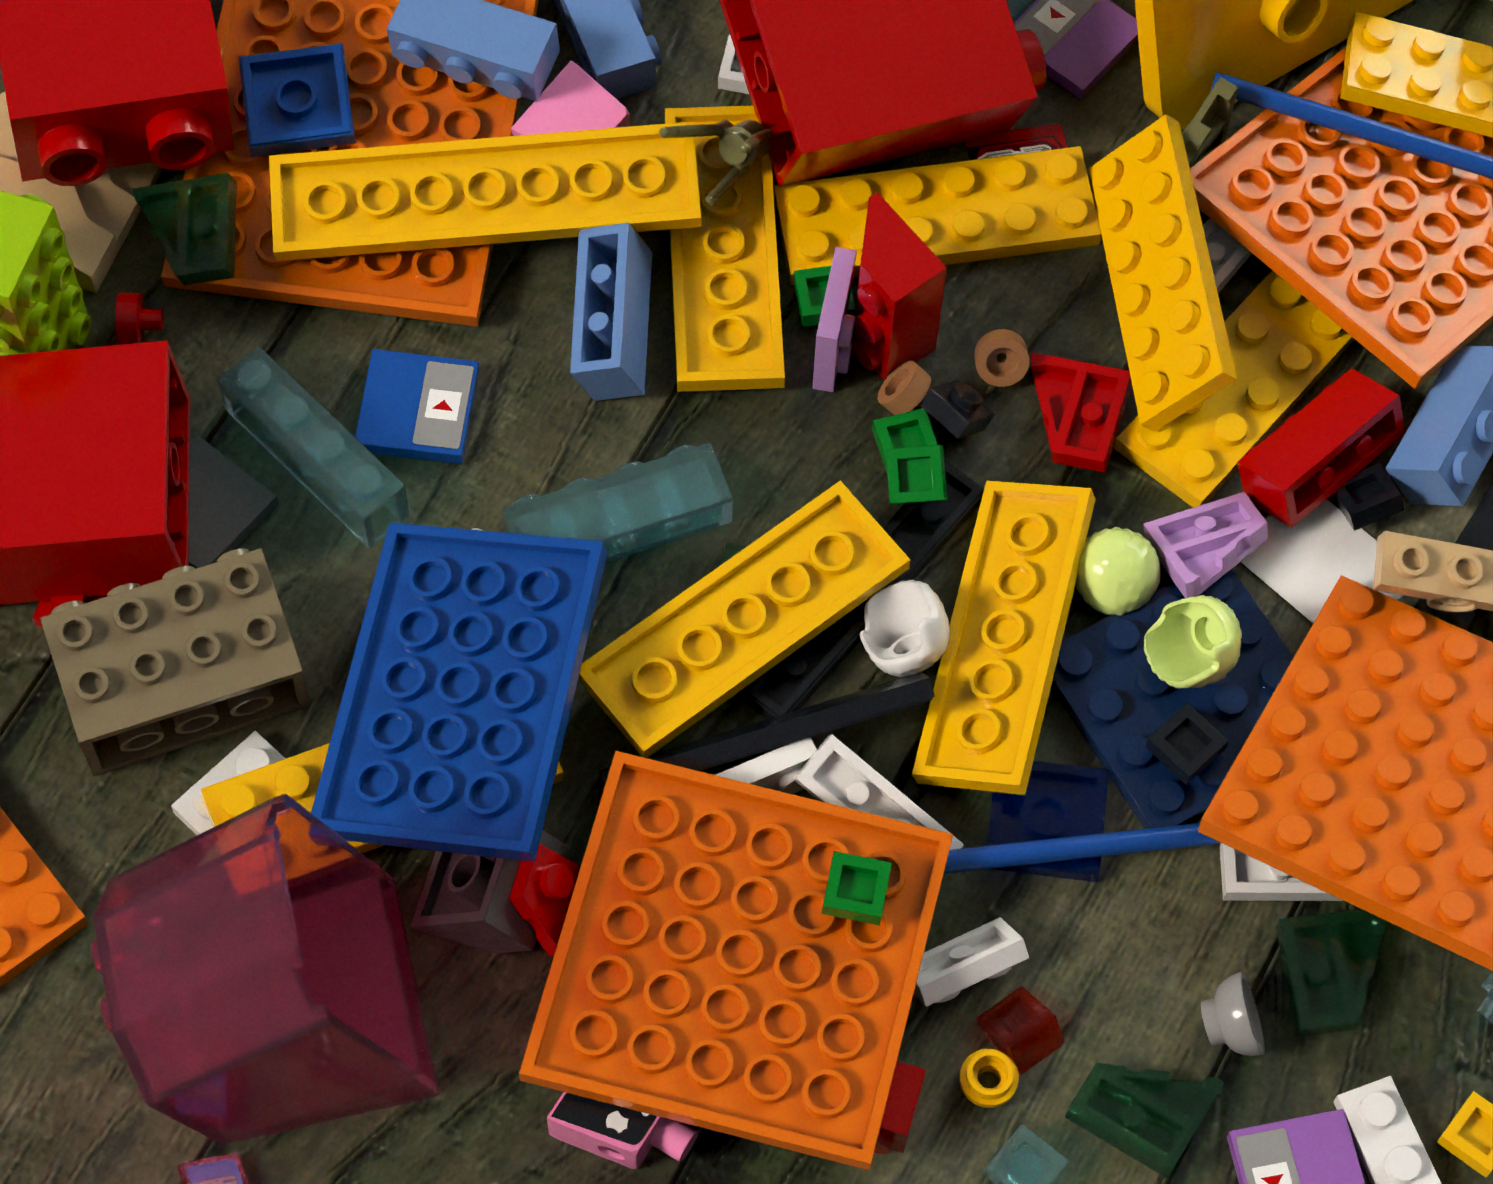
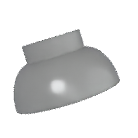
M1241 971L1223 980L1217 987L1214 998L1201 1001V1012L1205 1030L1213 1047L1227 1044L1232 1051L1241 1055H1264V1038L1256 1002L1245 973Z

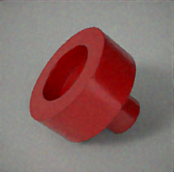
M118 293L115 306V333L118 345L143 343L145 331H163V309H145L142 293Z

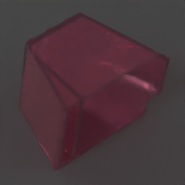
M283 794L274 797L109 879L93 916L96 940L91 944L92 958L97 970L103 976L106 997L101 1000V1012L107 1028L113 1034L138 1084L142 1099L149 1107L224 1145L440 1095L395 879L289 795Z

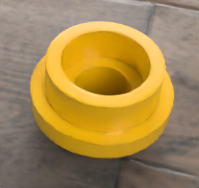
M981 1049L969 1055L964 1061L959 1075L960 1087L966 1098L975 1105L984 1108H995L1007 1103L1015 1094L1019 1081L1018 1070L1013 1060L1005 1053L996 1049ZM983 1072H992L998 1077L999 1084L994 1088H985L979 1083L978 1076Z

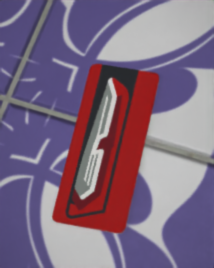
M1058 123L1009 130L965 142L969 160L1067 148L1062 126Z

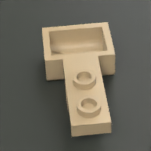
M1384 531L1377 538L1373 590L1427 599L1429 607L1445 612H1469L1475 609L1493 611V550Z

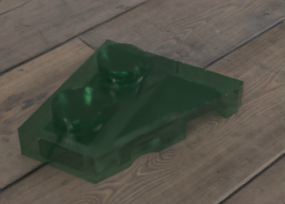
M229 173L133 188V196L146 214L157 242L164 248L166 259L175 276L184 285L234 278L237 182Z
M1096 1063L1070 1104L1065 1118L1168 1179L1215 1101L1224 1082L1214 1077H1205L1203 1083L1170 1079V1072L1146 1069L1135 1072L1127 1069L1125 1066Z

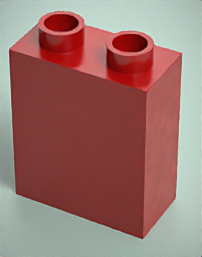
M0 0V65L22 182L45 178L49 182L60 186H78L96 180L106 169L153 162L157 166L168 170H185L206 162L213 153L234 150L228 86L210 0Z
M719 0L757 120L765 129H770L773 132L768 155L779 187L1009 131L1038 98L1036 91L1042 90L1046 83V62L1041 44L1032 30L1016 31L1006 0Z
M168 340L0 356V605L50 600V597L84 595V597L107 595L110 590L120 585L137 583L142 586L161 580L166 572L174 568L189 566L191 398Z

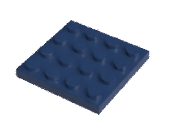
M1233 569L1229 570L1200 594L1212 596L1226 603L1234 611L1242 631L1238 662L1227 673L1225 678L1201 688L1178 689L1169 686L1165 681H1161L1153 673L1151 665L1147 661V656L1144 652V636L1146 632L1160 618L1162 610L1167 604L1185 599L1174 582L1157 590L1148 603L1141 608L1121 616L1110 615L1066 638L1061 643L1051 689L1144 829L1192 824L1203 817L1294 658ZM1186 703H1189L1229 742L1226 750L1186 786L1145 746L1148 738Z

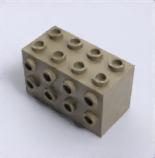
M244 548L231 550L221 555L215 563L196 569L193 566L177 567L166 572L161 580L142 586L137 583L123 584L110 590L107 597L88 603L80 600L66 602L55 607L52 610V614L40 617L77 739L93 776L311 706L303 670L262 548L253 551Z

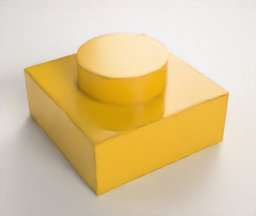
M1473 1091L1437 1143L1485 1178L1493 1170V1104Z

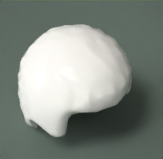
M914 580L900 581L881 589L865 604V630L860 632V638L871 660L884 673L897 677L914 675L931 667L945 653L950 637L949 621L943 603L928 584Z

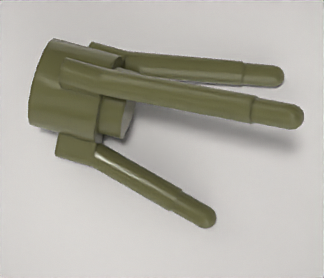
M723 120L717 124L664 127L659 131V135L662 138L718 136L720 138L719 153L722 159L731 165V169L705 197L704 203L707 206L713 205L740 177L746 175L750 164L762 159L768 153L770 140L773 138V132L770 129H765L762 124L754 120L742 121L736 125H733L728 120Z

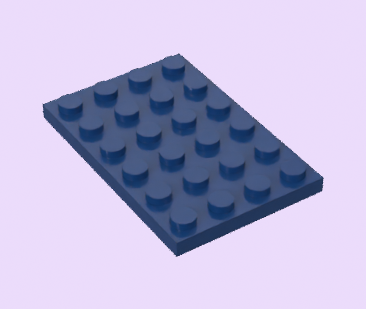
M389 522L307 826L313 837L535 862L608 551L603 541Z

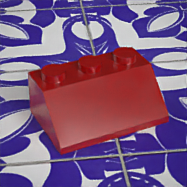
M878 192L869 197L857 291L853 351L864 368L869 371L874 369L885 381L889 374L906 361H914L916 363L936 349L947 267Z

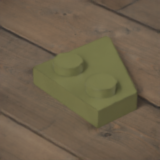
M1222 77L1216 82L1195 117L1188 123L1182 133L1190 168L1225 141L1239 87Z

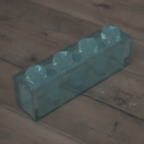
M261 347L255 348L217 379L225 410L369 549L386 535L389 522L401 523L410 515L405 485Z
M709 442L697 447L684 445L670 451L665 457L646 463L640 461L630 462L619 467L615 473L593 480L590 478L576 479L568 483L563 489L543 496L536 494L523 496L514 501L511 506L502 508L504 533L603 541L608 551L607 563L731 523L733 497L711 443Z

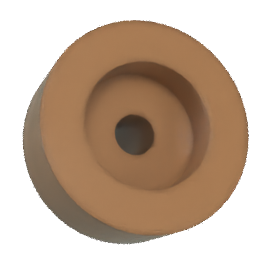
M1007 329L993 330L985 334L975 347L974 358L977 372L990 385L997 387L1013 385L1019 382L1028 371L1030 362L1027 345L1016 332Z
M906 361L895 368L885 379L878 392V402L893 415L922 409L923 407L920 403L930 387L931 376L914 361Z

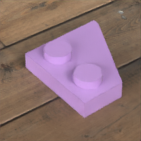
M835 247L816 334L812 389L834 392L837 373L847 374L849 370L855 316L848 315L857 250Z
M1245 492L1143 523L1144 538L1149 540L1156 549L1159 562L1185 598L1199 596L1268 540L1267 521Z

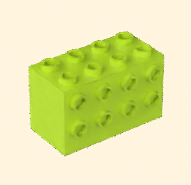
M0 190V356L75 349L76 345H83L90 331L91 316L87 313L83 300V291L79 287L74 272V262L70 259L65 243V233L61 230L54 206L32 194L19 196Z

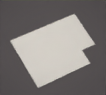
M1326 499L1293 528L1288 527L1269 515L1265 519L1267 521L1268 540L1240 561L1309 621L1314 623L1341 575L1373 589L1377 541L1362 528L1354 531L1342 511ZM1378 591L1396 600H1400L1404 596L1400 594Z

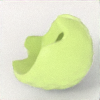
M1119 527L1105 528L1088 537L1081 554L1075 584L1078 593L1082 595L1084 601L1091 605L1093 609L1109 616L1113 614L1121 616L1137 610L1148 603L1160 583L1159 557L1150 541L1140 533L1132 532L1128 528L1122 529Z
M1190 596L1171 602L1163 608L1160 618L1148 629L1144 636V652L1153 673L1161 681H1165L1169 686L1178 689L1201 688L1225 678L1227 673L1235 667L1240 657L1242 631L1234 611L1226 603L1212 596Z

